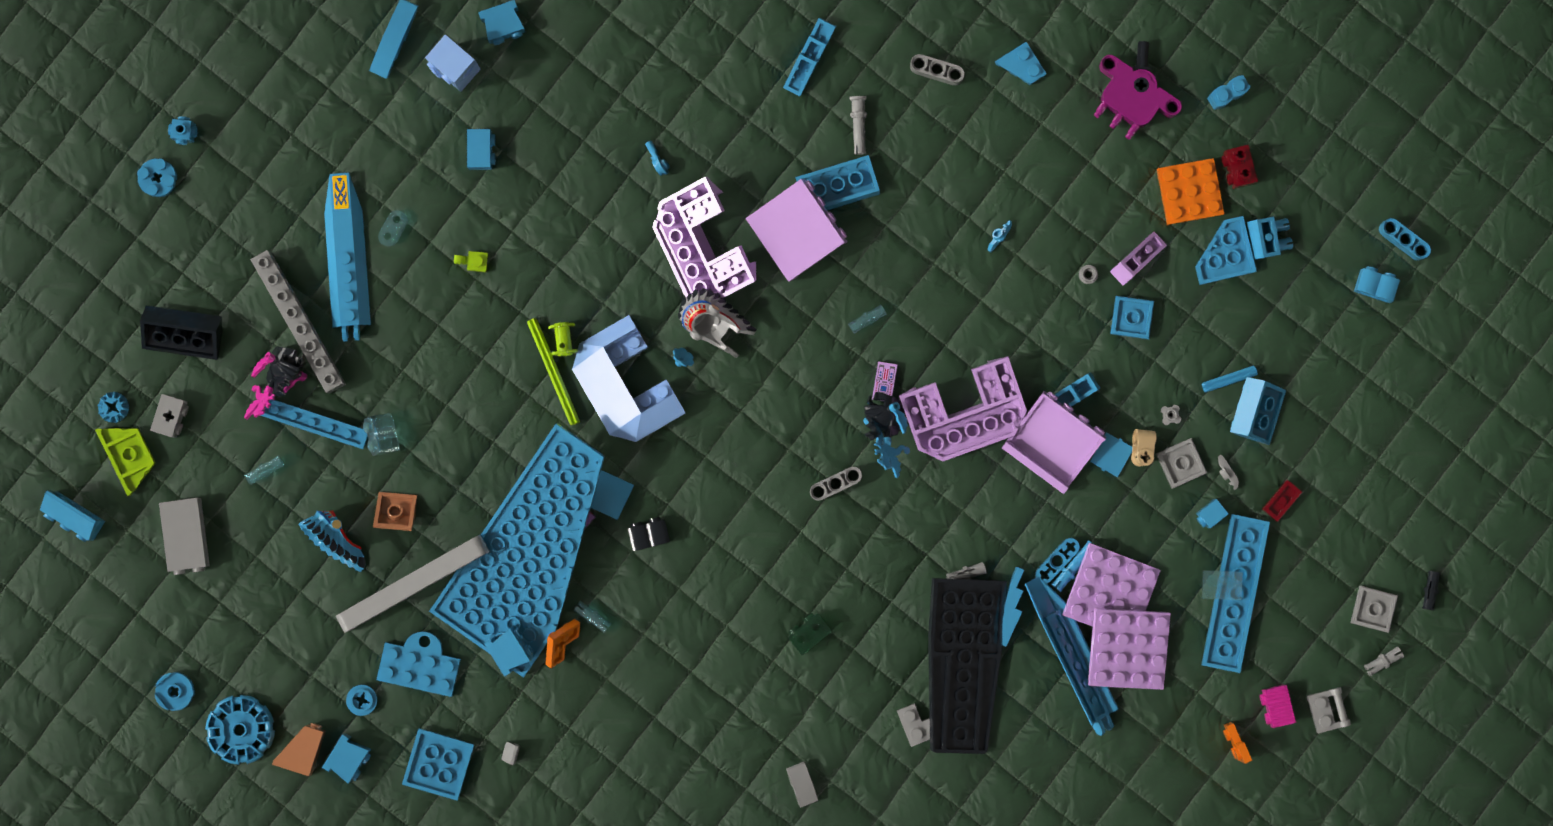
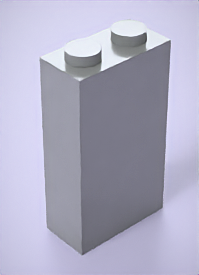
M201 498L159 503L167 571H173L174 575L185 574L187 569H193V572L205 571L204 567H209L210 564Z

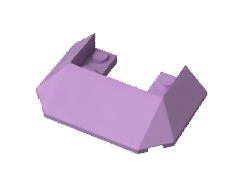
M704 177L660 201L657 219L654 220L652 228L686 297L694 290L699 291L705 288L706 290L711 289L714 293H719L720 297L724 298L756 281V262L749 263L742 246H738L717 258L715 257L700 224L725 210L718 197L723 192L708 177Z
M1008 357L987 361V364L971 369L983 403L948 416L935 382L917 389L914 387L899 395L919 451L931 455L938 460L945 461L1016 435L1027 410Z

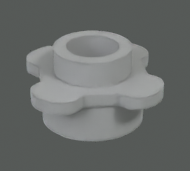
M1178 405L1161 408L1164 425L1181 422Z

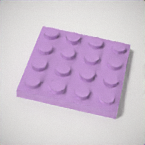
M1089 543L1062 615L1093 627L1094 608L1146 611L1160 570Z
M1094 608L1088 685L1164 690L1171 613Z

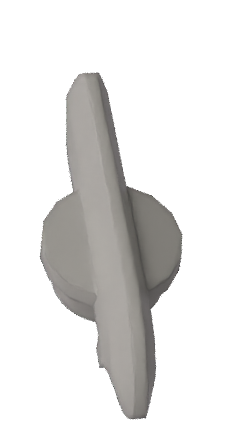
M1219 455L1218 463L1222 468L1219 472L1225 481L1227 479L1231 481L1229 484L1233 485V489L1236 490L1239 484L1238 478L1223 455Z

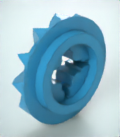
M117 392L106 393V395L100 398V402L97 405L98 413L103 420L111 423L123 420L129 411L127 399ZM107 402L111 404L117 402L115 407L119 412L113 410L109 412L110 407Z
M358 685L348 692L346 704L353 714L365 716L375 709L377 696L369 686ZM365 693V699L370 703H363L359 708L360 701L354 697H361Z

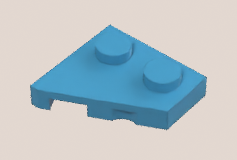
M1027 42L995 61L997 66H1001L1029 85L1046 75L1045 70Z

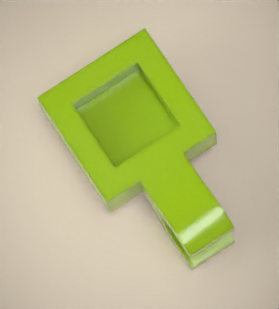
M469 251L468 257L454 255V264L467 265V271L486 273L488 253Z

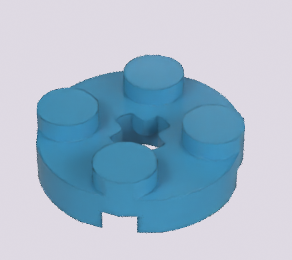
M163 159L148 160L137 172L140 188L151 196L164 197L175 188L177 180L176 170ZM156 173L162 175L160 178L161 182L159 183L153 181L154 174Z
M180 672L163 675L155 686V699L166 710L177 711L186 708L195 695L192 681L188 676ZM172 686L179 689L178 696L170 695L172 692L170 688Z

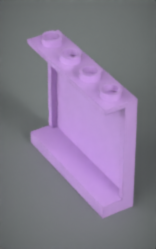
M800 179L746 218L788 282L793 281L815 263L847 243L845 239L847 237L846 233L841 227H837L835 224L836 218L831 212L826 211L824 208L825 202L820 196H816L813 192L815 189L813 184L805 179Z
M1044 391L1022 419L1016 435L1009 437L1002 446V449L1064 494L1101 443L1106 440V436L1101 428L1098 426L1092 427L1088 424L1089 420L1086 417L1073 413L1074 409L1067 403L1061 404L1057 401L1058 397L1050 391L1048 393Z

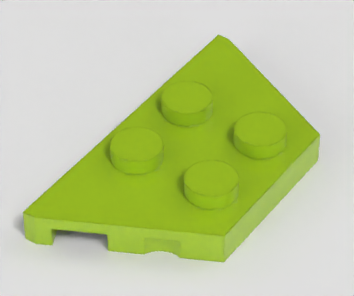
M96 429L95 431L127 496L132 495L156 464L140 430Z

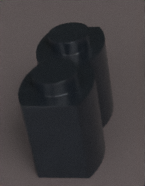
M660 517L649 519L650 523L642 525V522L630 524L631 528L627 530L633 552L670 543L665 519L661 520Z

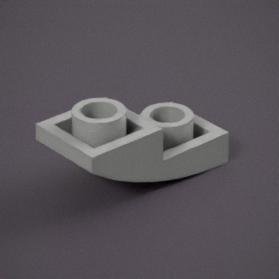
M801 762L786 768L800 808L818 801L805 763Z

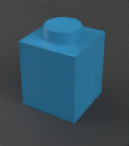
M1213 499L1196 513L1198 516L1197 521L1203 528L1205 526L1212 528L1228 515L1217 499Z

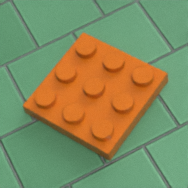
M1214 158L1157 168L1167 225L1224 215Z

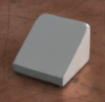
M506 742L502 760L514 765L518 757L520 745Z

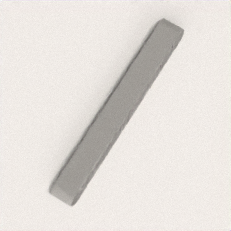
M478 535L335 617L344 633L490 551L482 536Z

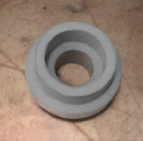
M1085 265L1079 271V279L1085 284H1092L1098 278V271L1092 265ZM1086 271L1091 272V278L1085 277Z

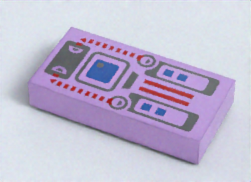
M878 362L872 400L876 392L892 396L897 369L896 364Z

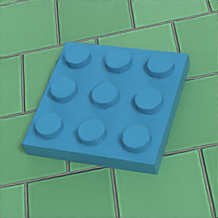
M419 728L402 785L458 801L475 744Z

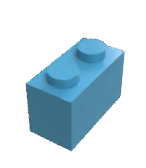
M467 129V168L469 170H492V165H495L496 157L495 153H492V146H495L496 139L495 134H492L490 129Z

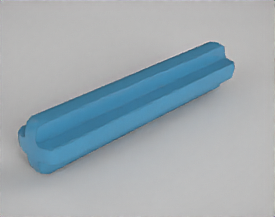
M1251 366L1203 382V391L1209 392L1244 380L1246 377L1256 376L1258 374L1255 366Z

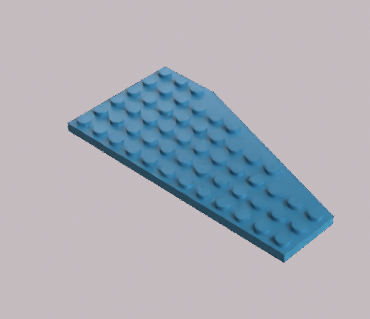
M558 423L554 425L482 532L481 536L490 552L458 569L429 611L488 653L489 651L484 645L487 640L494 636L498 639L513 625L519 628L523 634L522 639L526 645H530L534 656L531 661L514 667L513 671L523 678L547 645L548 635L557 630L605 457Z

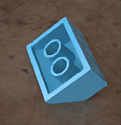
M1246 377L1230 432L1270 445L1286 390L1264 380Z
M46 491L40 511L45 513L43 516L52 522L54 520L61 523L60 527L68 532L70 530L77 533L76 537L84 542L87 540L93 541L105 521L60 492Z

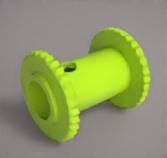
M561 322L548 327V329L555 330L557 351L551 353L553 356H568L578 352V349H572L570 327L575 326V323Z

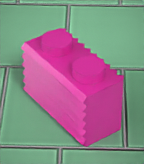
M1282 684L1262 689L1260 701L1262 706H1266L1267 713L1264 714L1266 724H1270L1271 728L1296 723L1287 685Z

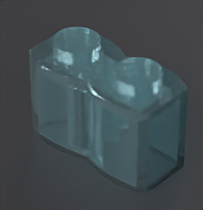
M391 413L370 416L364 419L363 429L369 437L368 449L373 456L393 453L399 450V441L395 433V424Z

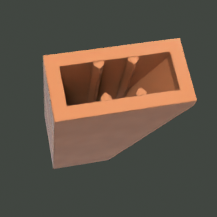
M315 723L304 726L273 760L272 765L306 776L312 775L326 730H323L321 725Z

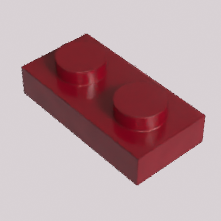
M1286 480L1262 510L1278 522L1302 491L1289 480Z

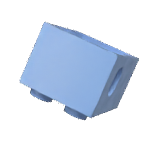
M444 35L425 57L428 61L427 66L438 78H442L449 85L452 84L460 92L481 70L475 59L447 35Z

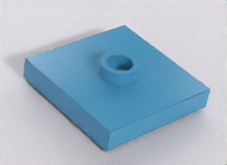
M1115 296L1110 334L1149 339L1154 301Z

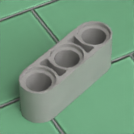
M922 54L915 55L910 62V69L913 73L956 86L964 78L962 67ZM916 60H921L924 63V67L918 69L913 63ZM940 66L942 73H933L932 67ZM957 71L960 74V78L954 80L951 78L950 73Z
M857 467L845 469L814 484L810 489V496L817 501L823 500L857 484L862 478V473ZM855 470L858 472L859 477L856 481L849 480V471ZM837 478L841 481L839 489L831 487L830 482L832 479ZM818 486L824 490L823 496L819 498L813 495V489Z

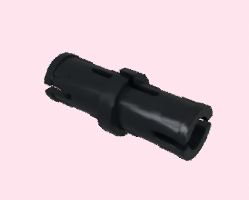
M1428 571L1427 585L1423 590L1425 591L1422 609L1435 610L1436 596L1439 594L1438 585L1441 575L1439 572Z

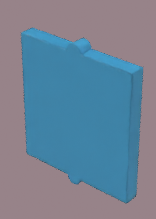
M1106 432V440L1095 451L1090 462L1102 468V471H1107L1118 477L1132 453V447L1124 443L1121 438L1117 439Z

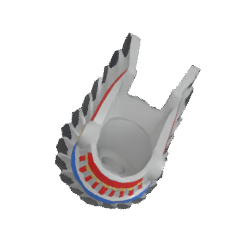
M702 288L699 291L694 290L681 302L678 318L681 325L690 332V336L697 341L704 340L719 349L730 353L735 358L739 354L721 341V338L728 332V329L731 328L736 333L754 335L757 331L755 327L750 325L749 321L744 319V316L739 315L738 310L726 302L725 298H721L719 293H714L711 289L706 290Z

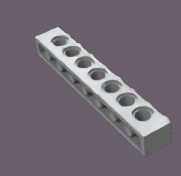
M266 250L250 259L325 392L330 394L346 385L273 254Z

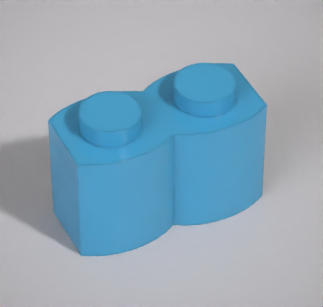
M1244 75L1237 76L1226 85L1216 88L1207 99L1213 109L1218 110L1225 107L1231 100L1242 97L1250 89V85Z
M1369 266L1366 269H1361L1354 292L1383 302L1392 303L1400 282L1399 279H1396V275L1387 272L1383 275L1377 272L1378 269Z

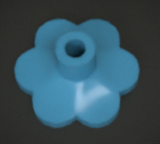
M675 348L673 350V358L678 367H687L694 364L692 360L693 355L687 352L686 349Z

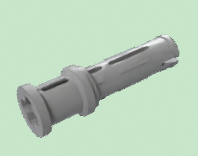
M866 96L850 97V101H852L850 117L853 119L854 155L866 154Z

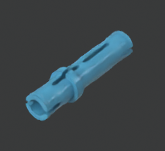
M1089 540L1069 565L1061 570L1062 573L1051 584L1059 592L1063 590L1071 579L1075 578L1074 575L1081 566L1088 544L1092 543Z

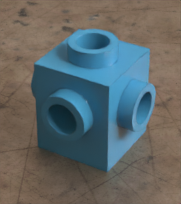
M179 116L178 119H172V124H169L168 135L176 141V144L187 145V142L194 143V139L197 136V126L194 122L190 121V118ZM180 127H183L184 130L180 133Z

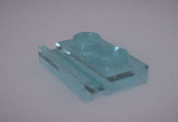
M1203 570L1202 599L1242 600L1243 572Z

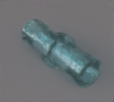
M880 304L873 310L862 313V316L849 322L848 325L853 334L868 325L870 327L873 325V322L886 316L887 313Z
M278 455L265 464H259L258 468L245 474L248 483L252 485L263 477H269L270 473L283 467L284 463Z
M580 601L578 605L584 610L576 606L574 611L587 619V623H592L605 633L607 628L601 624L603 623L609 628L612 623L601 617L597 610L593 611Z

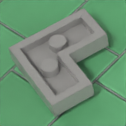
M915 704L897 710L911 747L930 740V718L921 721Z

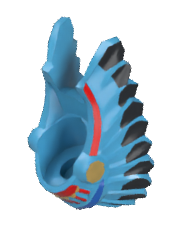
M333 510L317 511L314 516L299 522L304 535H308L309 539L314 542V545L319 546L321 551H326L328 556H332L334 560H340L342 564H347L349 568L354 567L359 572L365 568L366 562L361 552V547L352 543L347 538L342 529V522L337 519Z

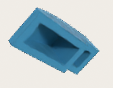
M1089 372L1055 395L1058 397L1057 401L1061 404L1067 403L1073 406L1099 390L1100 386L1091 372Z

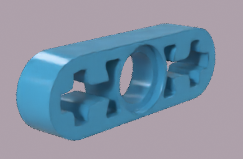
M1073 538L1065 539L1039 566L1035 572V577L1039 576L1040 578V571L1045 572L1049 568L1046 564L1049 563L1050 567L1056 570L1054 573L1052 570L1048 572V579L1043 578L1046 583H1049L1078 553L1080 548L1078 541ZM1074 542L1073 547L1075 550H1069L1066 553V555H1069V557L1066 559L1064 554L1060 553L1059 550L1062 549V551L1064 552L1067 549L1066 543ZM1056 555L1061 556L1063 559L1060 566L1052 564V558Z

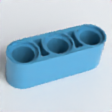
M1390 218L1380 224V234L1412 259L1419 261L1430 255L1431 248L1429 244L1396 219ZM1387 223L1393 226L1392 233L1387 232L1385 228ZM1402 235H1406L1408 237V244H1403L1401 242ZM1418 246L1423 248V256L1417 254L1416 248Z

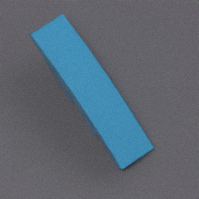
M399 0L369 70L370 72L386 79L389 77L394 61L398 58L403 42L406 41L419 7L418 5L407 0Z
M820 17L818 18L811 35L808 37L802 52L793 66L783 87L784 89L801 96L836 28L835 25Z
M1015 567L1006 593L1002 621V645L1005 647L1022 611L1015 609L1023 593L1022 590L1016 588L1024 572L1019 567Z

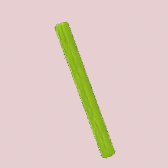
M536 318L527 321V324L570 425H575L580 420Z

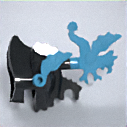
M876 392L873 400H884V405L875 404L871 399L872 396L868 397L866 402L868 405L864 406L866 417L863 421L871 431L865 433V436L871 441L876 439L874 445L880 449H875L874 454H881L877 462L885 470L892 468L895 478H898L901 471V463L896 456L902 450H904L905 454H909L910 449L904 445H900L896 449L891 447V437L898 435L899 431L902 434L906 433V428L908 427L906 414L900 400L893 396Z

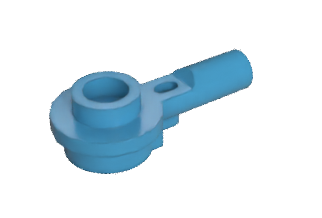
M648 141L645 145L652 156V164L660 176L669 174V164L665 159H660L653 142Z

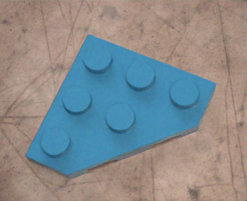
M1243 216L1227 219L1222 222L1195 266L1199 285L1257 272Z

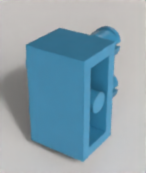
M1274 217L1247 222L1253 259L1281 255L1280 251L1293 248V244H1287L1292 242L1290 237L1278 239L1277 232L1289 230L1290 225H1283L1289 223L1287 218L1275 221Z

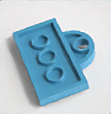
M426 631L417 632L406 640L404 646L385 642L376 680L452 697L461 659L442 655V644L434 634ZM422 636L430 638L429 646L423 647L420 644Z

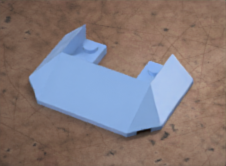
M629 315L579 343L572 370L609 435L637 442L686 413L667 380L635 398L631 396L615 367L648 348Z

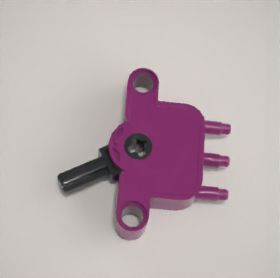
M1147 41L1138 42L1136 66H1133V68L1113 55H1106L1099 64L1100 71L1109 77L1111 81L1101 95L1102 102L1096 109L1094 116L1099 118L1107 108L1116 114L1110 124L1112 129H1115L1122 119L1132 125L1125 136L1128 140L1136 134L1139 128L1146 126L1157 111L1168 118H1173L1182 109L1181 102L1162 88H1157V80L1151 73V67H1148L1149 42ZM1111 61L1114 67L1107 69L1104 66V62ZM1139 82L1144 86L1142 90H1139L1137 86ZM1174 104L1176 112H1170L1167 109V105Z

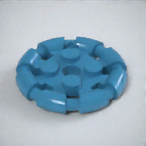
M240 695V697L230 696L216 704L217 707L214 711L210 712L206 721L205 730L208 733L206 739L209 747L214 754L217 753L221 756L223 761L231 764L240 765L243 762L249 764L260 759L264 755L265 750L272 745L275 735L272 724L274 720L271 712L266 706L261 705L258 699L247 695ZM235 705H241V710L235 711ZM253 708L258 711L256 716L250 713ZM222 712L227 715L224 720L219 717ZM259 724H265V731H260ZM236 725L244 726L245 732L243 735L235 733ZM220 728V736L215 735V729ZM257 740L261 743L258 748L253 745ZM224 743L230 746L227 751L222 748ZM239 749H245V755H240Z

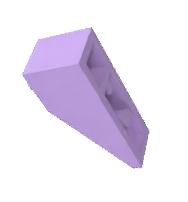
M1153 232L1110 272L1124 285L1167 245Z

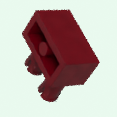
M1249 145L1228 149L1223 152L1222 163L1228 169L1229 174L1226 177L1229 186L1232 185V189L1258 182Z

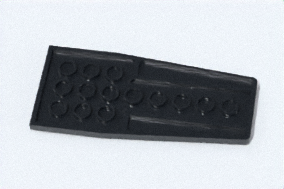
M932 578L928 631L930 750L932 752L985 754L988 751L1002 652V621L1007 581Z

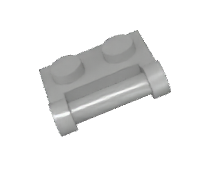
M1341 687L1307 696L1318 734L1351 725L1342 700ZM1329 696H1334L1340 721L1335 722L1328 699Z

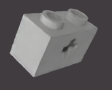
M161 394L150 431L173 438L180 435L183 428L181 421L183 416L187 415L189 408L187 406L188 401ZM172 414L174 419L168 418L167 415Z

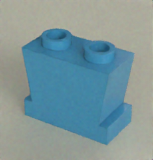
M515 0L478 12L481 21L485 22L488 42L490 44L499 45L505 42L504 39L510 37L516 39L523 36L522 33L526 32L516 14V11L519 10Z
M514 625L498 639L494 636L484 643L504 677L510 674L515 669L514 667L527 663L534 658L532 648L529 644H525L522 639L523 634L521 630Z
M344 733L322 768L328 772L333 770L349 784L352 780L356 781L361 773L359 768L362 764L366 765L371 755L369 752L371 749L350 741L351 736Z

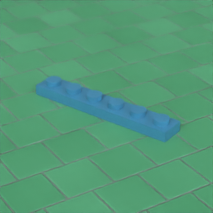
M273 399L269 401L271 404L270 408L268 409L265 406L263 410L265 413L260 415L360 449L365 448L370 431Z

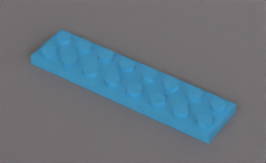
M1231 514L1201 664L1203 666L1237 673L1241 672L1270 522Z

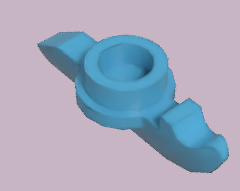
M1011 220L1003 224L1002 229L997 228L993 231V240L988 246L990 253L1006 238L1012 226Z

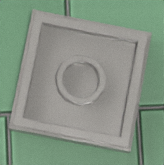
M1192 438L1156 453L1171 489L1207 473Z
M1359 586L1350 623L1389 633L1398 595Z

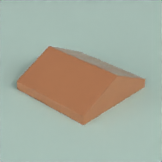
M379 492L373 528L412 531L416 516L417 495Z

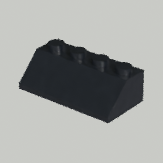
M146 305L140 319L142 349L218 360L222 337V316Z

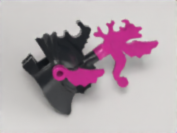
M277 346L272 353L267 352L265 357L257 362L251 376L255 378L270 363L266 377L268 384L264 393H262L260 386L254 385L252 387V391L256 392V399L258 400L253 401L246 410L244 416L246 420L252 414L255 418L265 413L263 411L265 406L268 409L270 408L271 404L269 401L275 400V395L279 397L285 396L286 392L297 381L306 380L307 374L300 371L306 358L304 354H302L301 358H298L296 356L297 350Z

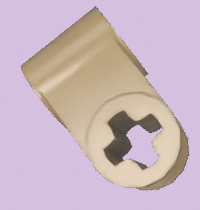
M1135 429L1132 437L1131 460L1135 466H1148L1154 460L1156 432Z

